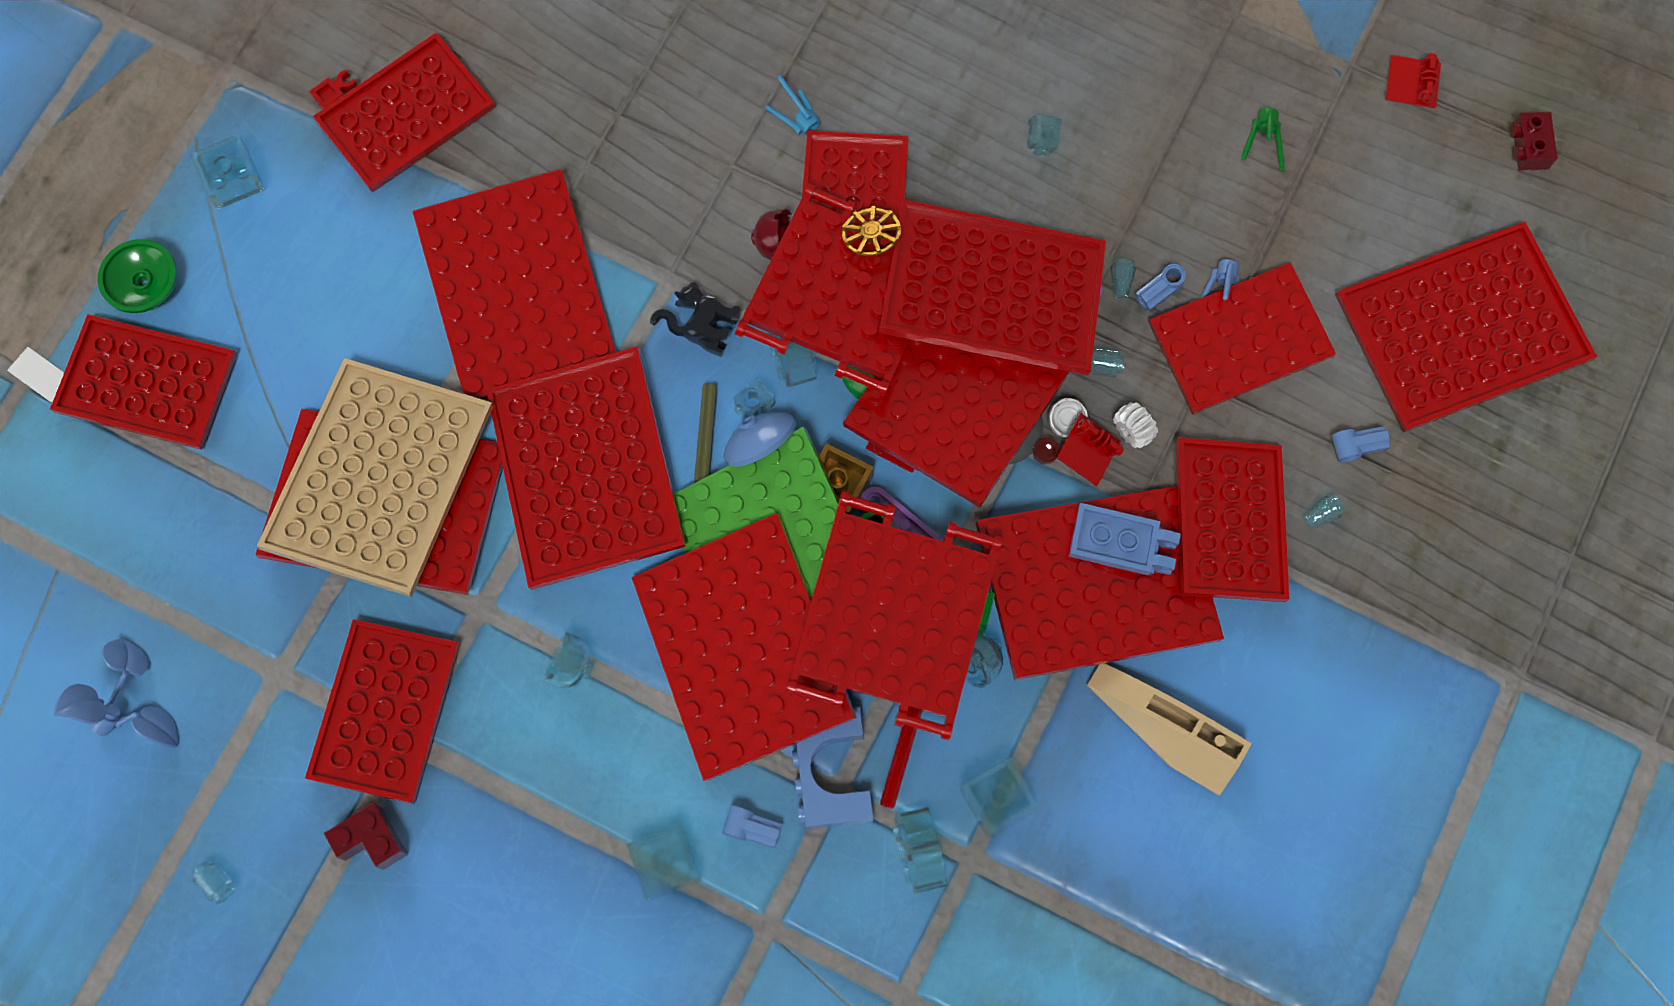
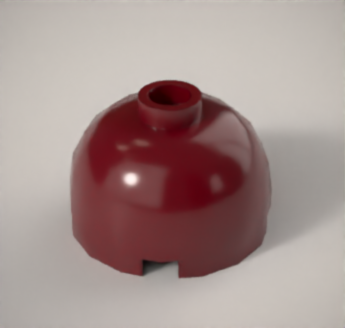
M787 209L773 210L763 214L751 233L753 245H756L759 253L769 260L772 259L790 223L787 215L792 214Z

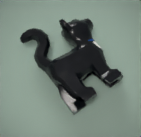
M691 282L687 287H683L680 292L675 291L674 293L678 297V300L675 302L676 306L695 309L685 326H679L676 316L667 309L656 310L651 315L650 323L653 326L663 318L667 322L669 331L676 336L685 337L688 341L698 344L707 352L722 357L727 345L720 342V340H727L731 330L726 327L717 329L715 326L717 321L736 325L741 316V307H725L715 297L704 295L699 290L698 284Z

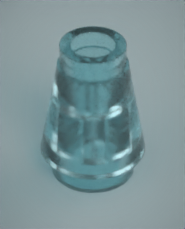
M1116 258L1113 261V265L1110 266L1113 296L1128 298L1136 271L1134 260Z
M1335 494L1331 496L1326 495L1303 515V519L1307 526L1313 529L1341 518V514L1346 512Z

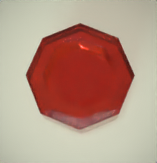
M1050 437L1039 439L1032 449L1034 459L1042 465L1053 463L1060 451L1058 443Z

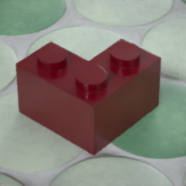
M375 803L324 833L336 857L345 861L366 849L375 867L384 870L408 855L384 810Z

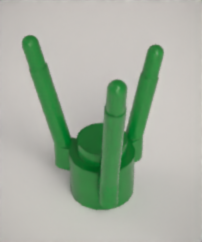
M1270 107L1263 108L1259 111L1258 118L1253 119L1252 129L1241 156L1242 160L1246 159L1258 129L1262 134H1267L1268 141L1272 140V134L1275 132L1280 171L1285 170L1280 131L1281 122L1278 121V110Z

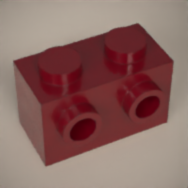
M1551 112L1520 113L1510 127L1511 138H1514L1515 142L1513 157L1517 161L1518 171L1549 170L1558 159Z

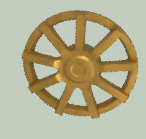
M871 206V208L859 212H853V215L842 227L845 245L852 252L862 256H876L889 251L898 242L901 235L900 222L893 212L876 208V206ZM871 214L870 221L867 222L862 216ZM875 214L884 215L877 222H875ZM889 218L894 222V224L881 226ZM857 219L863 226L851 224ZM896 230V236L893 238L883 233V231ZM848 231H859V232H860V233H858V234H855V235H853V236L847 238V233H848ZM862 238L863 241L858 250L855 249L851 243ZM882 238L891 243L882 250L878 244ZM868 243L874 244L876 251L864 252V249Z

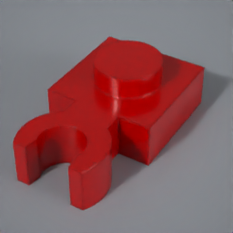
M343 70L337 75L335 81L328 77L311 89L309 93L318 105L324 109L343 96L345 91L349 92L355 88L357 83L354 79L344 82L350 76L347 70Z

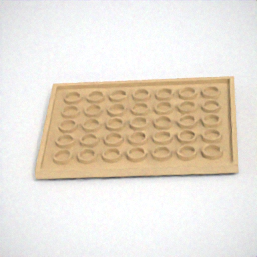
M344 358L257 547L272 554L412 597L493 409L492 402Z

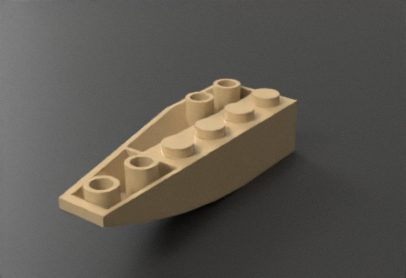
M1105 663L1099 664L1087 684V687L1169 767L1220 796L1239 768L1252 744L1182 702Z

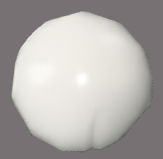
M1073 398L1060 399L1049 410L1048 424L1056 435L1067 438L1079 413L1088 417L1087 409L1079 400Z

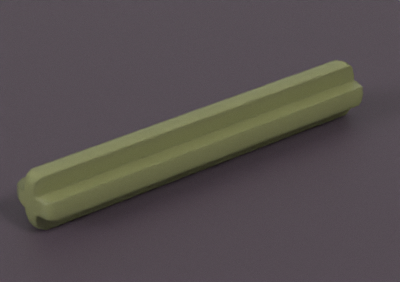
M706 383L702 386L694 475L695 483L710 475L717 394L715 384Z

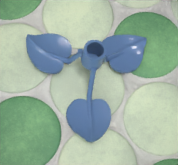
M113 640L108 642L102 649V659L105 664L115 671H122V675L106 705H104L103 699H98V694L94 688L84 684H73L66 688L56 703L54 716L68 717L79 722L88 723L90 729L97 735L106 736L114 726L120 728L127 721L134 719L131 727L139 736L167 747L176 748L178 745L177 730L173 718L159 708L145 707L140 714L133 712L120 719V709L113 703L128 673L134 676H141L148 666L144 652L137 645L129 641Z

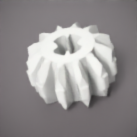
M1130 402L1128 405H1124L1113 418L1116 425L1115 428L1119 431L1120 436L1134 448L1147 446L1158 433V428L1155 426L1156 421L1152 419L1151 414L1146 411V408L1141 407L1139 403Z

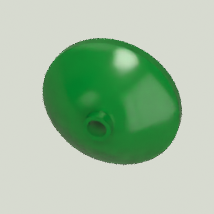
M145 239L130 240L116 246L105 256L98 271V287L103 298L117 310L126 313L146 312L158 307L172 293L177 280L176 263L172 255L157 242ZM147 280V283L141 286V283Z

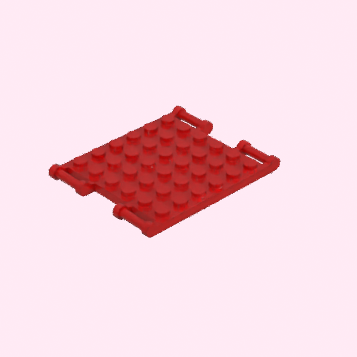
M808 183L803 197L742 319L738 323L735 335L742 338L746 336L778 349L777 352L783 355L786 354L791 342L840 362L834 376L853 380L877 390V394L885 397L910 340L878 333L894 247L876 256H862L852 252L843 241L842 227L852 216L857 202L850 199L849 201L843 200L816 189V185ZM814 198L823 203L843 210L844 212L843 214H840L831 209L811 202V199ZM855 220V221L851 224V225H856V226H863V225H862L859 221H857V220ZM848 231V233H847V238H849V237H851V236H853V235H855V234H858V233H860V232H859V231ZM883 231V233L895 238L894 235ZM860 238L852 242L851 245L858 250L863 239ZM883 238L878 242L881 250L891 244ZM867 243L864 252H875L874 244ZM749 324L752 325V326H754V327H757V328H759V329H762V330H764V331H767V332H769V333H771V334H774V335H776V336H779V337L782 338V340L779 339V338H776V337H774V336H772V335H769V334H767V333H764V332H762V331H760V330H757V329H755V328H752V327L749 326ZM848 365L851 366V367H854V368H856V369H859V370H861V371H863V372H866V373H868V374H871V375H873V376H875V377H878V378H880V379H883V380L881 381V380H878V379L873 378V377H871V376H868V375H866V374H864V373H861V372H859V371H856V370H854V369H852V368H849Z
M842 490L785 694L789 696L796 694L832 705V708L839 710L846 689L899 704L894 723L895 726L902 728L904 725L941 735V739L949 741L1003 536L996 534L994 536L958 527L957 523L949 521L943 541L891 527L896 509L895 505L887 504L885 506L851 496L850 492ZM849 506L884 516L882 524L846 514V507ZM957 537L990 547L989 553L985 554L952 544L953 538ZM799 676L837 686L836 692L834 694L799 684ZM908 707L945 717L944 724L908 715Z

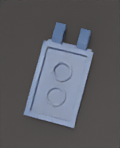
M1080 503L1068 557L1145 575L1154 574V571L1170 575L1175 568L1176 559L1157 555L1158 547L1175 550L1176 545L1179 544L1181 534L1162 529V527H1159L1160 521Z

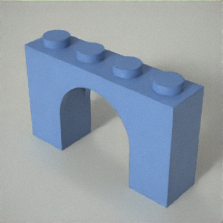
M853 708L856 719L797 743V750L792 751L794 768L799 767L800 778L795 779L796 794L802 795L803 806H798L799 822L805 823L806 830L873 822L870 791L846 794L829 793L817 785L811 773L813 759L824 746L837 742L863 740L860 708Z

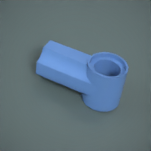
M1170 264L1164 268L1160 275L1136 292L1135 297L1144 310L1150 312L1168 297L1180 292L1186 277L1184 268L1178 264ZM1175 276L1179 282L1171 283L1166 277Z
M1384 426L1357 432L1354 429H1347L1332 435V441L1339 462L1353 461L1362 455L1385 451L1390 448L1389 434Z
M731 806L722 833L739 840L746 841L748 839L775 848L782 824L755 816V813L749 810Z

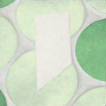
M29 347L24 350L7 370L51 403L64 374L63 371Z

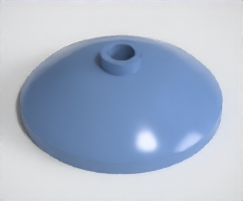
M783 412L762 413L745 418L730 437L724 450V460L729 466L740 467L769 455L791 436L796 426L792 415Z

